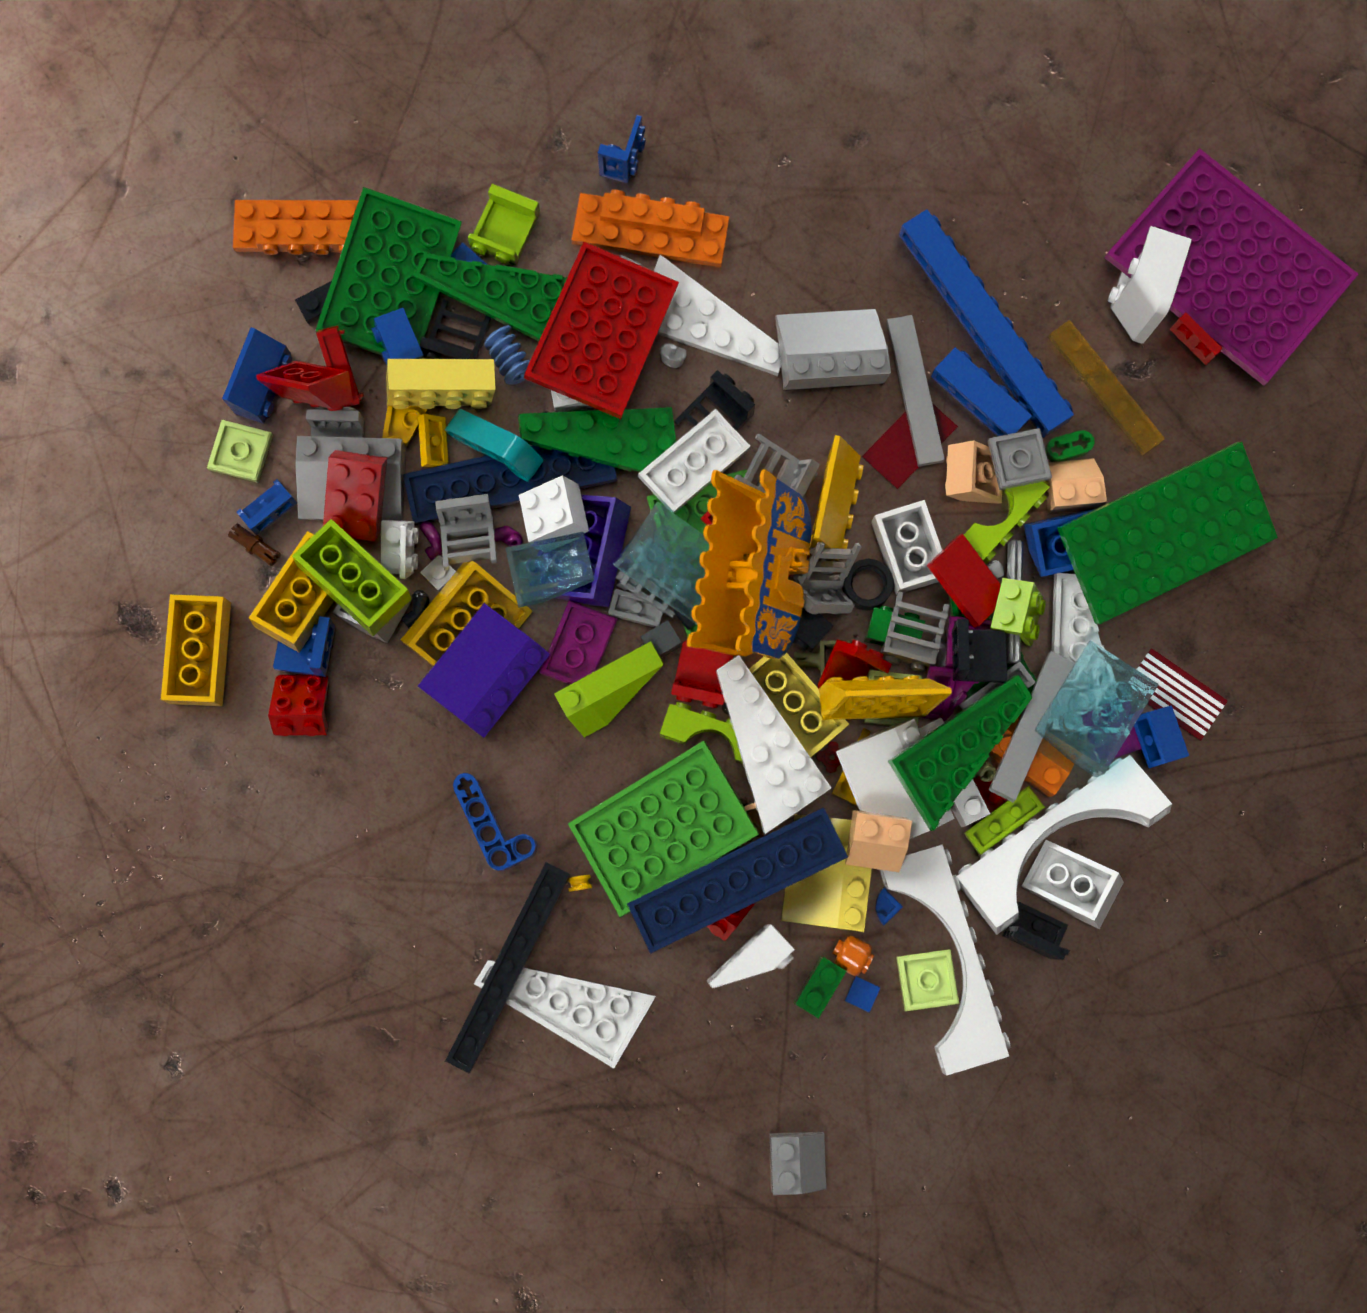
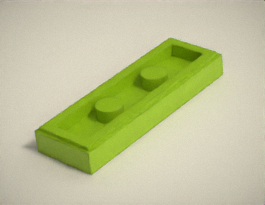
M1027 786L1019 792L1014 802L1008 800L964 832V834L979 855H981L1044 809L1045 806L1030 786Z

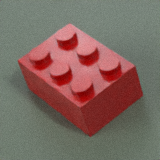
M335 450L328 457L323 526L332 519L351 538L375 541L381 532L387 468L386 457Z

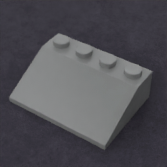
M876 309L782 314L775 316L784 390L883 384L890 376L888 348Z
M297 436L295 462L299 520H323L328 457L335 450L387 458L382 520L403 521L405 484L403 474H405L406 446L402 439Z

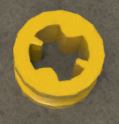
M591 875L570 877L567 881L571 884L568 891L592 888V885L588 882Z

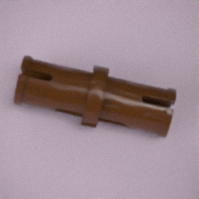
M238 523L231 528L235 532L229 531L228 537L245 547L247 553L250 555L255 554L269 566H273L277 562L274 558L279 559L281 553L264 543L262 537L259 535L254 536Z

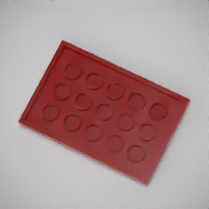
M583 242L525 371L524 379L621 419L679 282Z

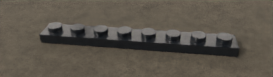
M545 862L445 1062L469 1074L471 1073L571 874Z

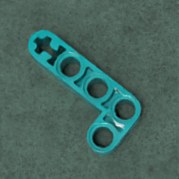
M459 409L445 428V431L451 437L505 464L515 475L524 481L529 482L544 461L519 436L463 409Z

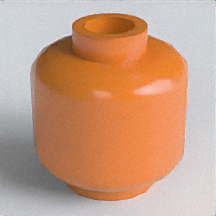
M854 936L847 937L845 942L839 940L832 953L837 956L835 964L855 977L860 975V973H866L875 956L871 953L872 947Z

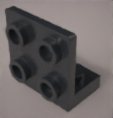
M957 619L952 629L953 681L1005 683L1007 681L1005 631L969 629L968 619Z

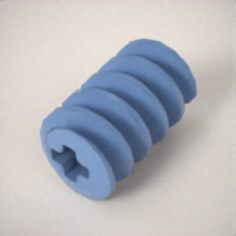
M507 325L492 332L486 339L484 346L490 351V357L495 359L494 363L496 367L500 368V374L505 376V383L514 385L526 380L524 379V374L530 360L522 361L526 356V352L521 351L517 353L521 348V344L518 342L512 344L516 339V335H507L511 331V326Z

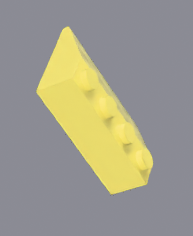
M794 814V821H793V822H795V821H797V820H799V819H801V818H803V817H805V816H807V815H797V814ZM829 818L847 853L851 820ZM846 859L786 887L781 921L864 932L872 868L846 865Z

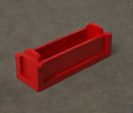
M338 325L318 330L316 335L326 367L349 372L353 402L345 404L343 407L360 404L361 397H364V392H358L341 337L345 330H340Z

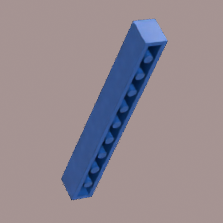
M928 209L904 223L899 233L900 238L1016 401L1027 406L1029 413L1032 415L1030 420L1036 429L1040 428L1042 437L1045 438L1068 423L1074 416L1071 404L1060 396L1056 383L1045 375L1041 362L1030 354L1026 341L1015 333L1011 320L1007 316L1004 317L1000 312L998 302L985 291L983 281L970 270L968 260L965 256H960L955 249L956 246L953 239L949 235L946 236L941 229L938 218L935 215H931Z

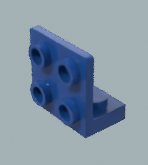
M636 116L626 150H622L613 144L608 146L600 144L598 150L600 176L624 183H629L631 175L635 176L639 163L636 160L638 152H643L646 138H644L646 126H642V116Z
M319 616L318 624H314L312 635L300 653L278 641L273 668L278 671L326 677L335 632V625L329 617Z

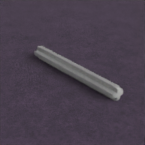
M1014 539L1008 542V579L1023 581V542L1021 540ZM1006 633L1007 664H1017L1021 661V638L1019 635Z

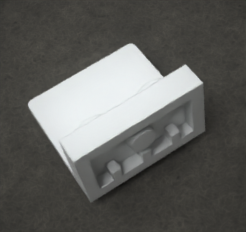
M382 520L381 565L390 573L400 574V579H406L418 568V554H414V544L418 543L419 530L414 528L415 521Z

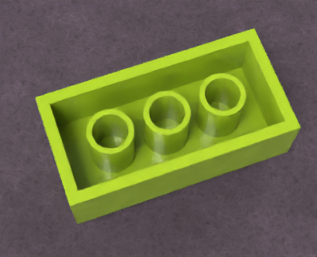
M332 519L292 555L297 567L372 636L384 627L411 600L408 589Z

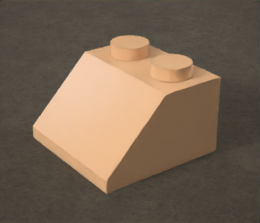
M976 441L948 445V456L946 459L947 480L945 483L946 496L967 502L1002 503V490H999L989 447Z
M1094 458L1048 462L1052 475L1051 480L1044 481L1050 487L1046 491L1048 514L1085 511L1101 507L1107 503L1104 476Z
M853 810L847 847L848 858H846L845 864L900 872L908 850L912 821L904 817Z

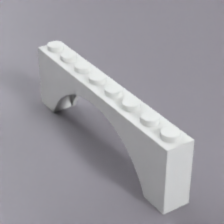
M1130 755L1125 759H1116L1110 764L1108 771L1102 775L1101 773L1095 774L1088 780V785L1082 789L1075 788L1066 796L1067 799L1060 804H1052L1045 810V815L1038 820L1036 818L1029 820L1023 826L1024 829L1016 835L1014 833L1009 834L1002 840L1001 846L995 850L993 848L988 849L980 856L981 860L973 865L969 863L959 870L957 879L960 888L996 935L1019 919L1016 897L1019 877L1029 856L1049 835L1071 823L1098 817L1126 819L1149 828L1170 813L1172 803Z
M943 845L905 855L900 872L880 869L879 871L886 890L895 891L917 900L940 919L950 933L959 954L962 968V995L959 1009L947 1033L934 1046L942 1073L947 1076L1009 1057L1007 1049H1010L1011 1046L1007 1034L1002 1033L999 1025L1002 1022L999 1008L993 1006L990 997L994 995L992 985L989 979L985 980L982 970L985 969V963L981 953L977 954L974 943H977L976 934L973 927H968L965 918L969 916L967 906L964 901L960 902L957 891L960 890V884L957 876L952 875L949 867L952 864L951 855L948 849L944 850Z

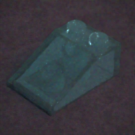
M583 532L505 548L518 608L546 602L594 581Z

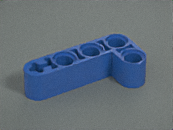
M459 774L453 782V788L489 866L497 871H505L535 856L538 846L534 838L522 834L506 841L479 781L471 774ZM464 780H467L469 783L473 782L470 786L471 793L474 796L479 794V797L470 799L469 794L465 790L460 789L464 786ZM476 803H482L485 808L483 815L480 817H473L471 814V808ZM493 827L496 832L495 838L490 842L484 841L482 837L484 829ZM526 839L531 842L532 848L529 853L523 855L518 851V844ZM499 851H504L507 855V861L503 866H497L493 861L494 855Z

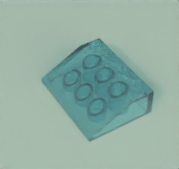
M657 501L613 565L697 625L691 616L692 608L701 603V596L696 592L695 584L699 578L705 577V569L700 565L699 557L702 552L709 550V543L705 540L702 533Z
M1090 640L1034 731L1071 762L1094 777L1104 775L1159 684Z

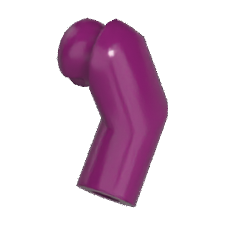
M430 521L422 522L420 530L431 544L430 547L425 549V553L430 560H434L438 555L442 556L441 536Z
M510 526L494 529L496 542L501 540L513 549L521 546L523 537Z

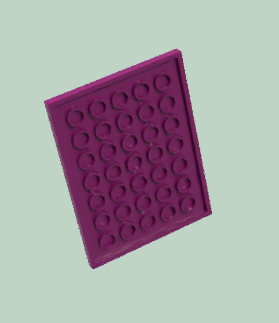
M1200 148L1104 257L1131 278L1132 274L1128 273L1130 263L1133 258L1138 259L1151 226L1192 239L1169 310L1179 318L1184 313H1187L1223 348L1221 350L1222 353L1263 386L1269 382L1358 276L1357 272Z

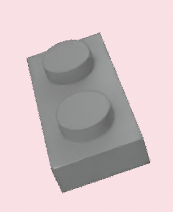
M615 589L608 615L655 628L660 625L663 612L634 593Z

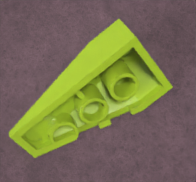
M650 641L554 693L566 717L582 736L586 737L607 726L664 663L654 644Z

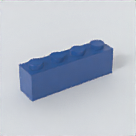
M956 347L938 364L931 375L940 386L997 437L1018 433L1032 417L1026 405L1016 402L1003 385H997L985 369L978 368L966 352L959 351Z

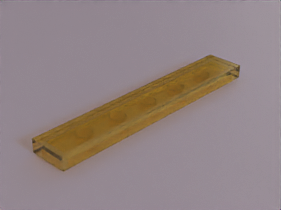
M1070 320L1049 334L1048 338L1142 456L1165 439Z

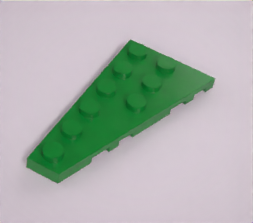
M428 253L423 254L413 273V279L505 325H509L511 328L537 341L542 336L567 280V277L558 274H542L534 270L502 265L493 266L482 264V262L478 261L468 262L456 260L453 257Z
M672 407L625 409L621 419L600 410L524 413L518 416L520 438L529 445L548 450L563 451L574 457L589 458L593 462L627 471L641 472L676 443Z
M1019 675L1013 676L888 761L930 831H934L937 828L940 819L954 805V800L968 786L988 759L991 750L1000 743L1004 737L1003 734L1017 720L1033 698Z

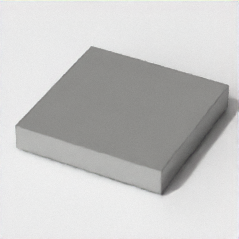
M1040 428L988 439L999 490L1051 480L1052 475Z

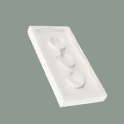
M715 409L638 474V477L663 505L674 514L711 483L713 470L723 473L749 451L751 446Z

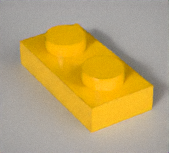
M429 414L418 416L421 467L432 468L448 464L445 417Z

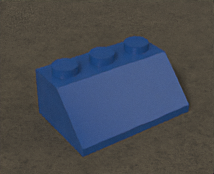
M250 327L222 397L223 401L236 415L263 424L266 418L271 416L274 408L272 402L276 393L259 382L256 375L291 363L292 356L286 345Z
M1097 508L1024 524L1028 550L1040 577L1074 570L1057 527Z

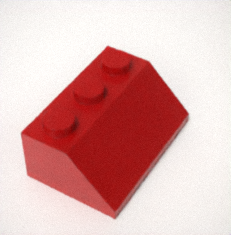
M294 361L256 375L259 382L280 397L293 400L294 403H308L311 407L322 406L326 407L329 411H337L343 409V405L353 402L349 372L345 370Z

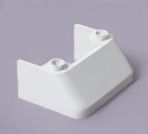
M1151 226L1138 259L1133 258L1130 263L1128 273L1132 274L1131 278L1121 272L1117 287L1112 288L1108 302L1111 303L1112 311L1132 341L1143 344L1167 315L1192 239Z

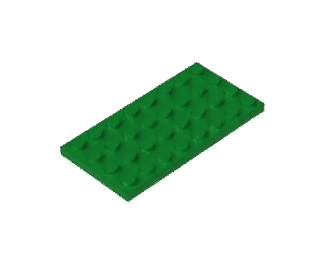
M1236 442L1057 527L1095 624H1102L1278 538L1242 442Z

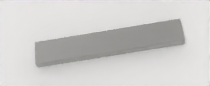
M908 315L887 319L886 324L918 467L942 463L945 459L913 316Z
M1053 651L1048 653L1032 689L1031 696L1033 698L1021 714L989 787V791L1011 802L1016 800L1075 662Z

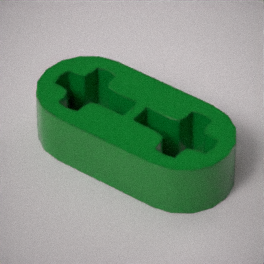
M1085 430L1055 437L1045 447L1047 459L1051 462H1058L1084 456L1094 447L1095 440L1093 435ZM1079 438L1082 441H1087L1084 449L1081 445L1073 447L1072 444H1075ZM1055 444L1058 448L1065 446L1067 448L1060 453V456H1058L1057 452L1051 451Z

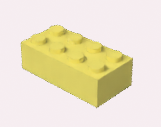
M388 359L386 370L387 406H393L395 409H406L409 406H419L422 409H432L435 406H445L448 409H458L461 406L484 409L487 406H491L495 393L494 359Z
M787 653L780 659L763 657L749 669L810 758L849 725L845 719L822 720L819 689Z

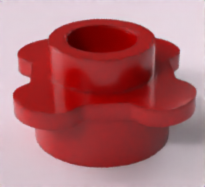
M834 741L829 742L825 750L819 751L816 754V759L822 762L828 773L836 772L837 767L841 765L836 751L840 750L838 748L839 745ZM830 755H834V760L830 759Z

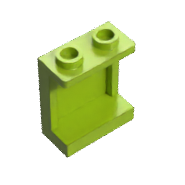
M491 184L488 191V203L474 233H469L468 235L469 245L478 254L485 255L487 253L494 256L500 263L517 265L540 215L539 202Z

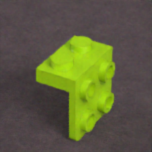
M1003 578L991 624V629L994 631H1005V633L1019 635L1027 646H1032L1033 641L1038 639L1040 632L1038 620L1039 616L1044 614L1046 601L1034 582Z

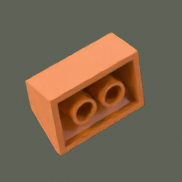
M1021 714L1003 734L1004 737L1000 743L995 745L989 753V756L998 763L1001 762ZM1045 731L1024 781L1048 798L1055 796L1071 773L1079 754Z

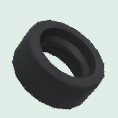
M868 558L853 564L848 576L844 580L842 588L846 596L854 603V607L868 611L885 604L892 593L894 582L892 573L885 564L879 560ZM862 570L875 571L882 578V592L874 599H862L853 590V578Z

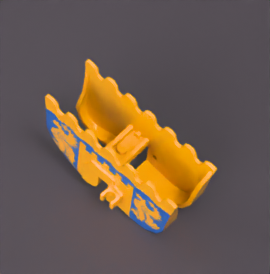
M766 469L760 472V484L765 489V493L718 470H713L711 483L717 490V496L710 498L707 503L708 512L713 516V523L706 525L703 530V536L709 543V550L702 552L699 557L700 565L705 569V577L699 578L695 584L696 592L701 596V603L692 608L691 616L697 623V630L689 634L687 646L734 656L745 657L757 653L766 658L780 659L787 653L796 637L802 608H804L805 600L803 599L802 586L799 583L788 580V575L808 573L810 561L807 560V556L810 554L809 546L812 531L808 505L800 493L781 482Z

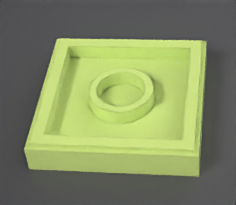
M221 420L207 469L259 483L272 441V432Z
M951 949L896 957L904 1011L959 1004Z

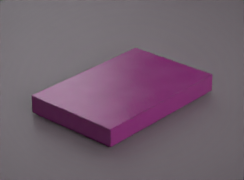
M569 600L548 652L550 655L543 663L539 673L571 685L597 671L618 619Z

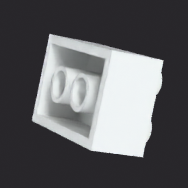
M925 500L875 515L871 524L885 564L892 573L893 588L896 595L898 591L905 593L939 582L926 566L942 551Z

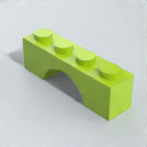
M1045 482L1006 489L1004 492L1009 502V513L1006 520L993 526L974 523L964 534L986 565L997 554L993 549L999 543L1004 546L1014 535L1010 532L1016 524L1021 527L1031 516L1027 512L1033 506L1038 509L1048 498L1044 493L1050 487Z
M676 702V705H669L660 731V737L685 745L697 734L705 732L716 733L730 743L734 752L735 762L743 765L730 719L723 722L717 720V715L702 710L701 714L690 711L691 706L681 702Z

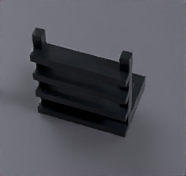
M443 299L429 339L425 337L421 339L419 346L425 359H478L479 350L484 343V337L489 329L491 317L486 315L484 321L481 322L447 311L446 308L449 302ZM446 318L480 329L479 335L476 336L442 325V319ZM438 332L473 342L475 346L471 350L437 339L436 335Z
M717 370L710 377V385L674 420V423L679 425L685 420L694 428L698 424L690 415L694 409L704 418L710 414L700 404L706 398L734 424L733 428L737 431L754 415V399L748 392H741L734 386L736 383L728 374H721Z
M1017 902L1019 919L1007 927L1002 936L1049 959L1064 960L1065 955L1068 956L1070 950L1060 947V943L1068 924L1021 902Z

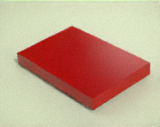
M962 533L956 536L926 566L973 628L980 626L995 611L1001 584Z

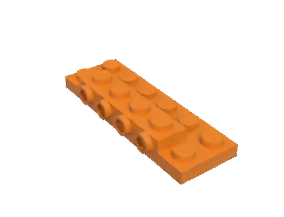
M611 190L610 193H604V196L580 193L571 240L572 244L582 246L583 242H586L600 249L657 258L662 255L670 260L721 268L729 216L705 213V208H700V204L697 202L688 201L685 205L675 204V200L667 197L661 198L660 201L650 200V196L642 193L636 194L635 197L625 196V192L621 190Z
M235 200L233 249L235 252H263L268 255H275L278 252H288L293 255H301L303 252H314L318 255H327L329 252H339L341 254L359 200Z

